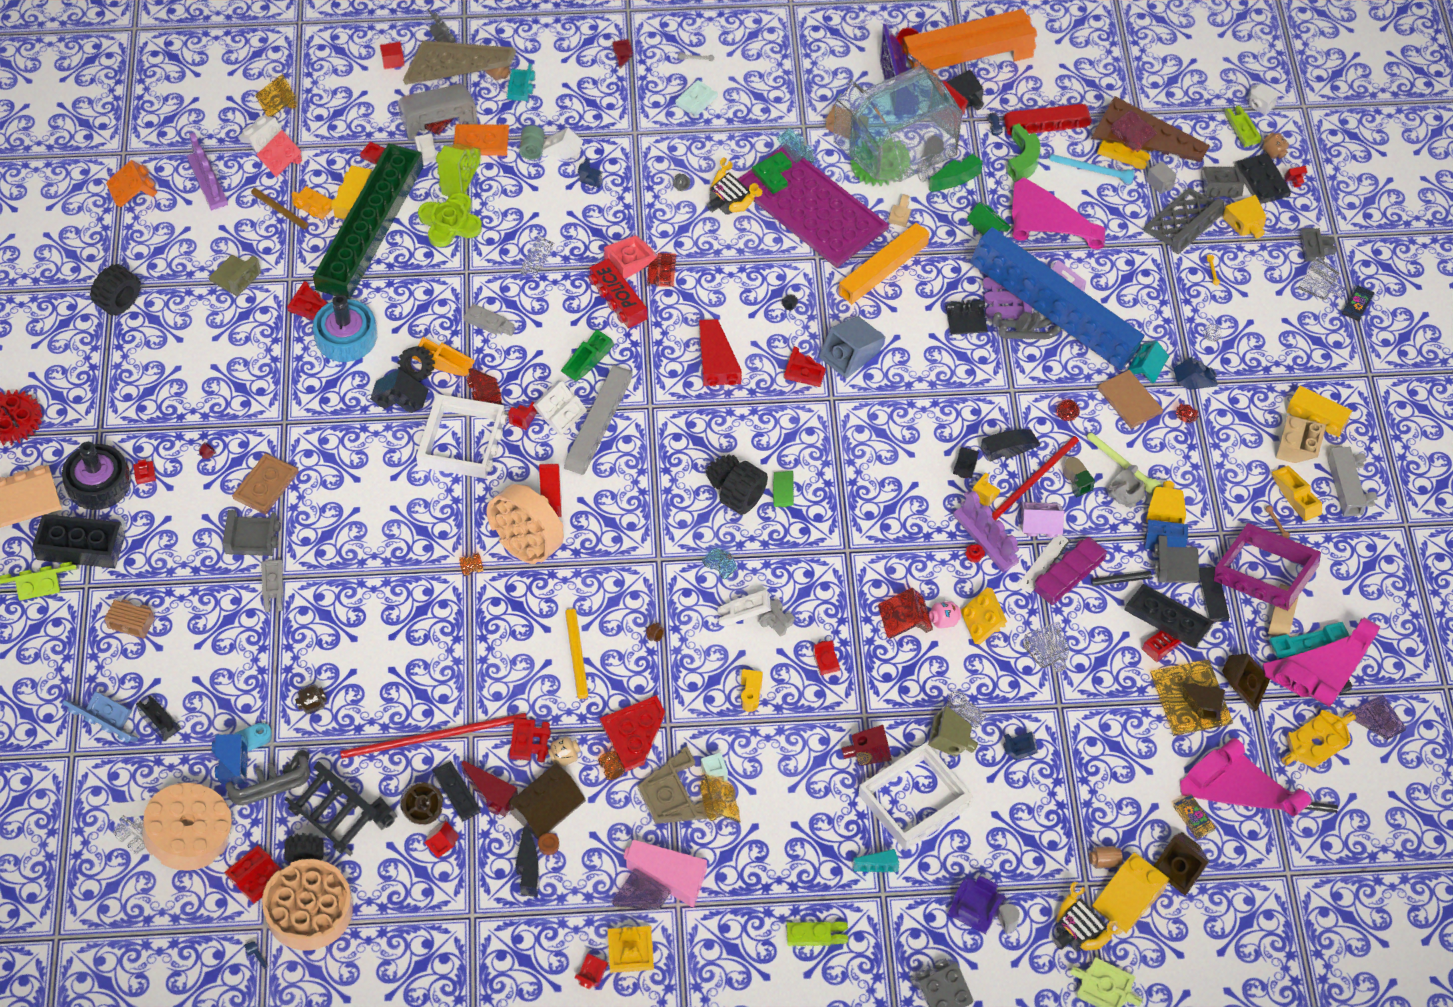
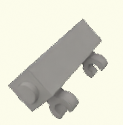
M1350 446L1331 448L1328 456V463L1343 517L1363 515L1366 506H1375L1374 500L1378 499L1376 492L1363 493L1357 468L1364 467V462L1367 461L1364 453L1353 456Z

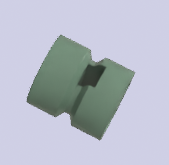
M532 125L523 128L519 153L522 157L528 160H536L542 156L545 137L543 129Z

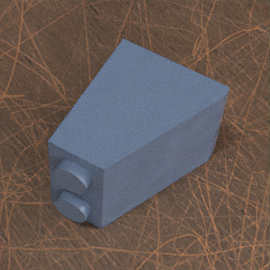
M857 316L830 328L819 358L847 379L880 352L886 337L861 317Z

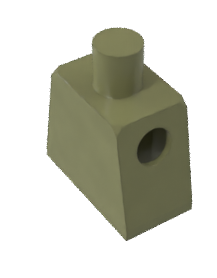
M945 706L934 715L928 746L955 757L964 750L973 753L978 746V742L970 738L971 724L948 706Z

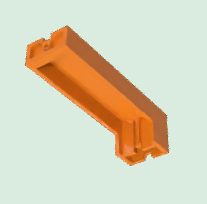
M1024 8L904 37L903 50L914 74L1012 50L1013 61L1015 62L1034 57L1037 31L1035 27H1032L1030 15H1027Z

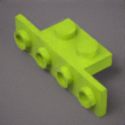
M72 562L60 564V568L52 569V566L39 568L40 572L36 573L27 570L19 572L20 576L11 577V574L0 576V585L15 582L19 601L61 593L57 574L78 570V566L72 565Z

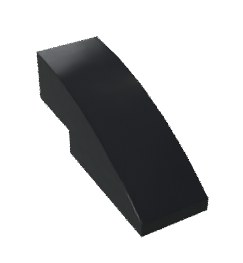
M1031 429L997 433L982 438L981 449L990 462L1001 457H1005L1007 460L1040 446V442Z
M523 827L515 864L516 874L522 875L520 882L521 895L538 897L540 871L537 850L529 828Z

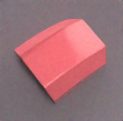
M637 235L604 247V260L609 258L624 279L639 272L657 257V254Z

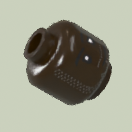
M316 684L300 689L298 691L299 698L295 699L299 711L303 709L306 714H312L324 709L325 703L328 702L322 686L318 687Z

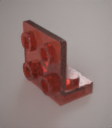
M913 587L878 604L885 632L889 639L914 627L920 628L926 633L933 630L924 596Z

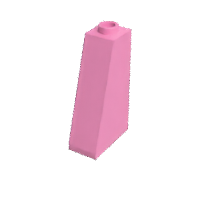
M636 840L632 841L631 847L627 846L624 859L627 861L628 869L687 905L695 907L707 871V860Z

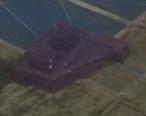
M1384 695L1350 711L1356 716V719L1353 721L1386 740L1406 731V726Z
M634 868L611 903L616 907L660 910L671 894V890Z

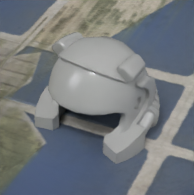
M1130 465L1127 469L1121 470L1107 488L1109 497L1115 498L1119 504H1125L1128 508L1135 507L1136 503L1145 496L1144 482L1137 479L1134 475L1138 470L1137 465Z

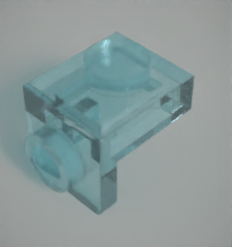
M717 548L711 550L702 560L705 567L718 570L722 579H727L737 569L731 553Z

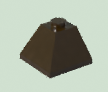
M1249 653L1229 655L1222 672L1232 688L1252 711H1257L1271 679L1265 676L1264 671Z
M1181 832L1173 836L1153 867L1169 878L1168 883L1186 896L1210 861L1200 845Z

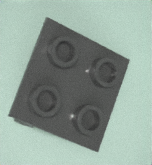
M428 8L427 10L436 22V24L430 26V33L437 42L455 43L457 40L451 32L448 34L449 28L445 22L441 20L436 12L432 13Z

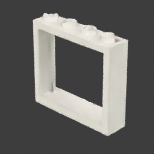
M436 394L416 455L418 467L486 479L488 471L491 472L493 468L492 458L497 455V442L502 439V426L506 425L508 416L505 414L504 405ZM444 411L495 420L482 464L430 455Z
M927 742L918 748L914 747L906 756L898 757L892 765L881 768L877 775L872 778H866L865 782L859 786V797L905 851L971 808L974 798L934 750L928 746ZM924 760L957 799L904 833L872 793Z

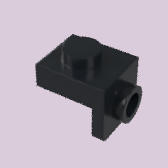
M960 447L953 474L961 478L972 479L979 451Z
M381 797L371 804L372 807L382 814L376 820L372 819L381 831L384 828L390 827L398 817Z

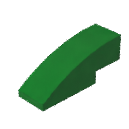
M974 154L968 156L961 163L954 159L930 178L929 191L935 192L954 188L974 179L981 174L983 161Z
M596 329L587 342H582L561 372L577 382L605 357L615 345L610 337Z

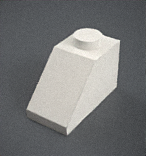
M566 128L544 140L542 154L565 160L576 157L581 151L583 140L571 129Z

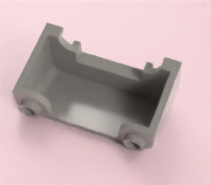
M455 84L406 95L398 100V110L408 140L415 139L420 129L425 131L424 124L458 117L460 123L465 120L468 124H478L476 105L468 89L463 84Z

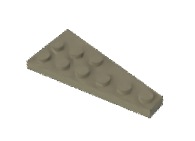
M422 40L403 78V82L407 85L510 66L516 50L514 47Z

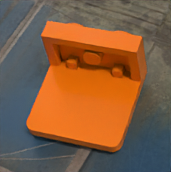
M130 160L106 182L116 206L122 207L139 191L151 197L158 193L155 188V182L150 178L149 170L145 165H140Z

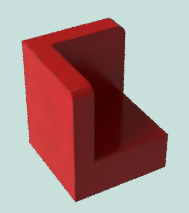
M400 41L380 45L384 69L405 66Z
M531 402L528 408L519 405L517 409L511 407L508 412L509 424L527 430L537 414V410L533 406L535 402Z
M445 820L429 832L424 843L439 858L455 846L459 835Z

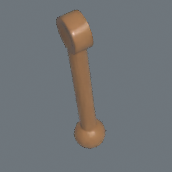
M1270 505L1266 506V512L1270 513L1282 536L1289 539L1290 533L1286 532L1273 512V507Z

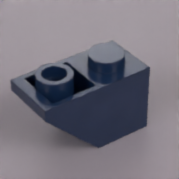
M1193 357L1188 358L1173 368L1177 383L1188 390L1210 388L1218 385L1215 370Z

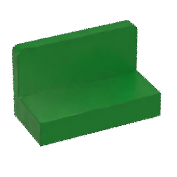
M979 202L967 217V221L982 235L991 227L999 232H1008L1011 228L1000 215L985 203Z

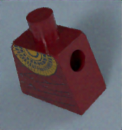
M884 725L853 734V745L841 747L844 760L857 757L860 766L892 761Z

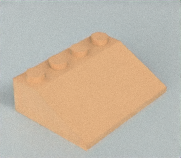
M40 465L27 472L20 471L7 478L0 477V528L62 509L49 465Z

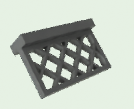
M1188 188L1144 226L1143 231L1172 246L1173 252L1179 255L1224 214V200L1218 198L1214 201ZM1189 195H1191V196L1195 197L1196 199H1195V200H1186L1185 198H1187ZM1200 204L1210 205L1209 207L1200 208ZM1197 205V208L1187 209V206ZM1177 206H1184L1185 208L1183 210H1174ZM1199 213L1197 217L1189 218L1188 214ZM1176 215H1186V218L1176 219ZM1165 216H1173L1172 220H1163ZM1177 224H1187V226L1178 228ZM1165 225H1174L1175 228H1173V229H1164V226H1165ZM1161 226L1162 230H1154L1152 227ZM1166 234H1176V236L1171 239Z

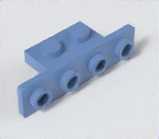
M95 691L86 709L72 701L64 700L62 703L68 707L67 711L70 713L84 715L85 721L94 725L95 723L102 725L100 729L110 734L115 732L118 734L117 738L126 743H129V741L137 742L139 739L123 729L132 710L100 692Z

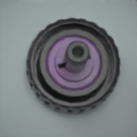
M89 441L83 442L79 449L66 459L62 468V480L68 497L77 506L88 510H102L117 504L125 497L131 485L130 470L123 454L116 448L105 444H94Z

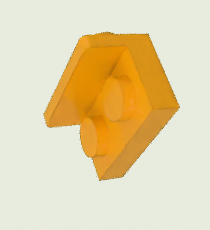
M306 186L300 193L293 191L291 194L293 205L297 209L308 212L313 217L323 220L332 211V200Z

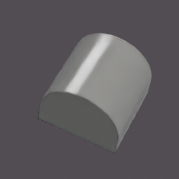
M1013 904L999 906L997 918L1004 932L1008 934L1015 931L1020 917L1019 909Z

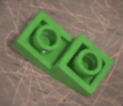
M793 471L774 472V507L794 506Z

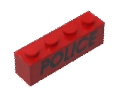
M609 258L589 267L590 275L588 278L590 283L597 287L599 295L605 298L609 308L616 312L620 323H624L629 329L647 320V307Z

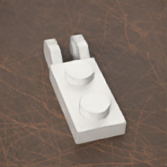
M763 590L720 606L718 614L725 616L719 618V625L728 626L734 622L771 611L769 592Z

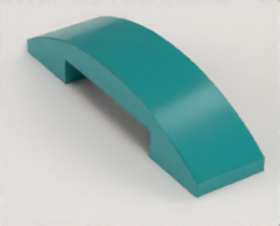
M1339 622L1326 625L1321 631L1289 637L1286 634L1270 638L1269 642L1277 657L1287 658L1325 646L1350 635L1344 623Z

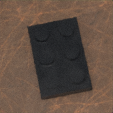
M1268 153L1235 161L1234 167L1239 168L1244 184L1252 196H1257L1260 204L1291 196L1290 188Z

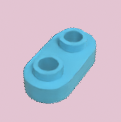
M258 723L234 733L242 734L246 739L248 751L267 744L272 738L271 729L265 723Z

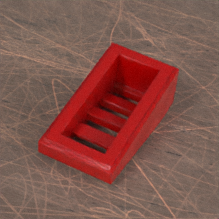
M1160 631L1144 642L1142 650L1157 663L1181 644L1182 641ZM1166 636L1171 641V643H1169L1164 637Z

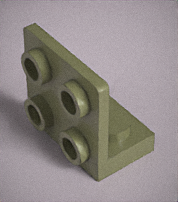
M230 255L209 276V281L238 297L261 273L259 260L253 255L247 261H243L235 255Z

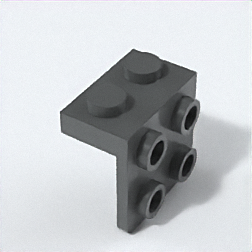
M1159 536L1158 544L1154 545V555L1158 556V560H1155V572L1158 573L1159 583L1199 582L1198 549L1196 547H1167V536Z
M942 959L935 963L934 968L920 970L916 973V977L910 979L914 988L922 990L929 1007H967L973 1003V997L957 962Z

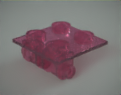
M1132 110L1115 121L1111 127L1112 133L1120 138L1121 141L1127 138L1124 144L1129 142L1127 146L1136 152H1139L1142 145L1157 134L1150 125Z

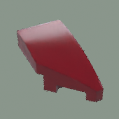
M629 39L612 42L613 52L619 69L633 56Z

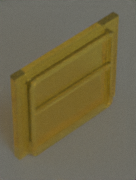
M1209 659L1150 672L1173 736L1233 724L1226 702H1224L1221 721L1219 722L1199 718L1183 698L1184 683H1196L1200 686L1220 688Z

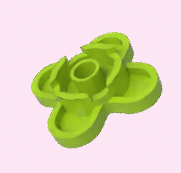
M464 193L452 194L446 202L440 204L439 202L423 203L418 209L420 222L431 226L428 230V239L435 247L448 246L456 235L464 238H474L482 231V222L479 217L470 214L472 209L471 199Z

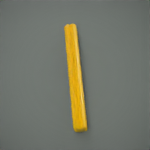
M567 609L565 613L577 697L579 699H586L588 697V688L577 613L575 609Z

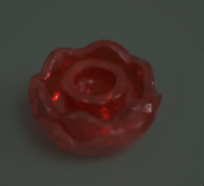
M1071 399L1062 400L1056 407L1057 416L1063 421H1073L1080 415L1079 405Z
M1180 403L1176 407L1177 418L1185 423L1195 422L1199 418L1198 410H1193L1191 405Z

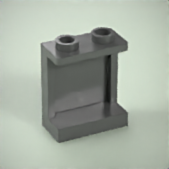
M228 510L222 543L225 554L273 556L274 548L278 547V537L276 534L280 532L281 521L277 520L276 513L272 512L271 518L238 517L236 510Z

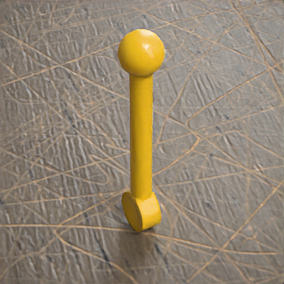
M1208 255L1206 260L1210 263L1214 279L1213 284L1217 286L1220 284V280L1217 279L1213 263L1214 256Z

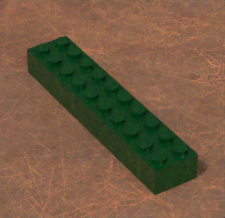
M388 143L313 275L316 291L333 296L344 295L347 299H351L424 167L422 152Z

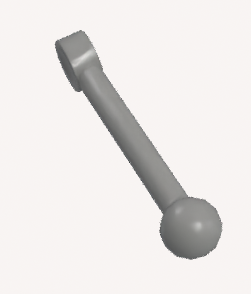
M678 54V59L680 60L690 58L714 61L715 59L712 54L709 56Z

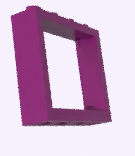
M1247 523L1217 564L1214 581L1288 611L1318 569L1321 552ZM1248 543L1304 567L1286 591L1229 568V566L1244 545Z

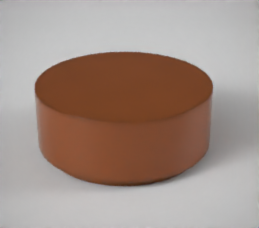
M545 833L538 839V848L542 854L553 855L559 850V839L555 834Z

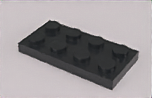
M1145 584L1141 585L1124 609L1133 616L1195 649L1214 624V621Z

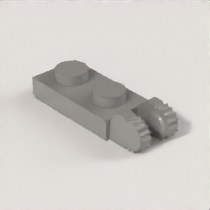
M282 560L261 561L262 596L265 612H270V598H277L276 607L278 611H283Z

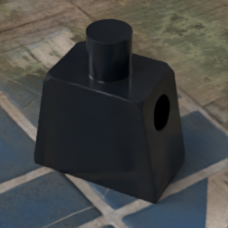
M971 70L947 81L951 87L968 100L966 109L973 106L976 110H980L984 106L982 101L984 88Z

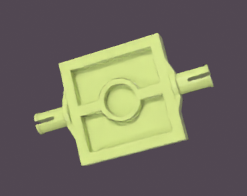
M1096 957L1091 967L1086 971L1073 966L1070 972L1071 975L1082 979L1077 997L1096 1007H1122L1126 1002L1140 1007L1143 998L1131 994V988L1136 977Z

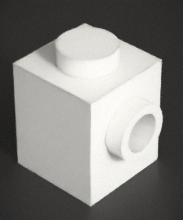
M1261 83L1257 88H1253L1250 91L1248 105L1267 115L1276 105L1279 93Z

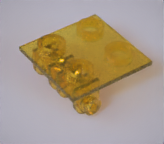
M283 74L255 94L268 117H273L285 106L290 109L297 107L296 96Z
M706 774L705 780H702L699 786L702 800L704 801L706 817L709 818V821H714L720 815L740 823V810L737 806L733 785Z

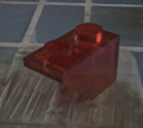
M473 368L468 369L469 377H466L468 387L474 391L471 392L473 400L502 404L501 392L496 378Z

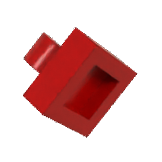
M1300 166L1288 169L1284 174L1285 182L1292 181L1294 188L1301 187V184L1304 183L1303 177L1308 173L1307 167Z
M146 459L138 460V464H133L136 484L156 481L153 461L146 462Z

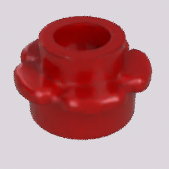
M971 544L966 548L965 555L970 562H980L985 556V551L981 545Z

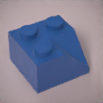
M242 734L216 735L215 741H212V753L218 758V766H215V778H218L221 784H226L227 782L247 784L248 742Z

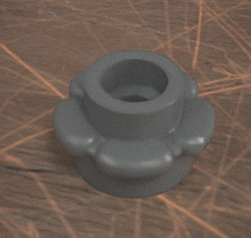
M679 173L675 176L673 186L678 191H684L690 186V179L686 174Z

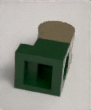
M1076 457L1068 458L1065 461L1063 474L1074 485L1072 492L1077 498L1093 491L1095 479L1083 463Z

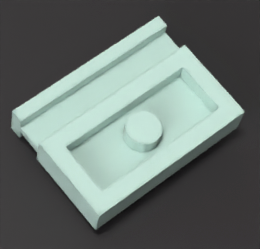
M697 80L676 100V106L688 113H693L697 117L718 97V91L714 92L711 87Z

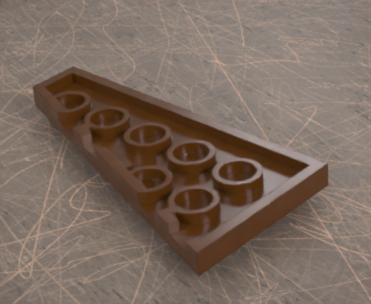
M1116 96L1112 99L1091 137L1093 140L1103 139L1107 140L1108 143H1122L1127 147L1150 152L1155 150L1165 155H1179L1180 158L1202 162L1210 147L1209 144Z

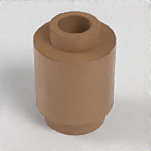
M1115 846L1093 847L1092 852L1089 853L1090 864L1095 869L1116 868L1117 865L1122 864V851Z

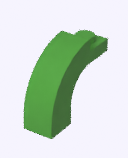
M1020 124L1013 126L1011 138L1023 153L1008 160L1007 173L1014 182L1019 181L1023 177L1028 179L1033 175L1038 167L1041 150L1040 141L1036 133L1029 135L1027 130L1023 129Z

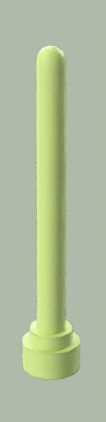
M1089 433L1087 435L1088 440L1124 469L1132 465L1095 434ZM1139 470L1134 474L1137 479L1144 482L1145 491L1153 496L1155 487H1162V483L1157 479L1148 478Z

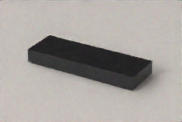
M1216 567L1199 568V583L1208 619L1214 622L1229 621L1230 616L1222 584L1214 581Z
M451 761L432 770L434 777L461 822L481 813L479 806Z

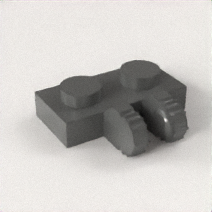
M1301 228L1300 235L1305 262L1324 261L1325 255H1333L1337 252L1336 246H1333L1335 243L1333 236H1321L1320 228Z

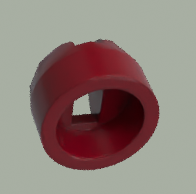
M206 442L199 448V455L203 459H210L216 453L215 449Z

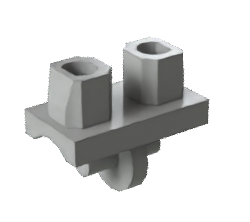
M770 599L771 611L759 614L762 617L759 624L762 627L770 626L781 637L793 625L795 617L791 613L784 614L782 612L783 606L778 599L773 601Z

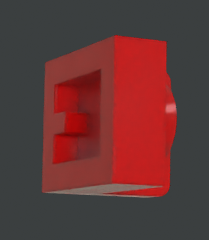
M833 640L821 641L815 644L813 657L820 676L840 671Z

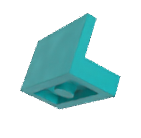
M1158 341L1143 343L1128 370L1134 375L1144 373L1151 383H1155L1170 356Z

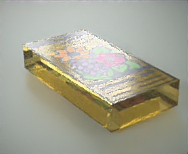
M1192 794L1174 803V809L1197 840L1215 831V825Z

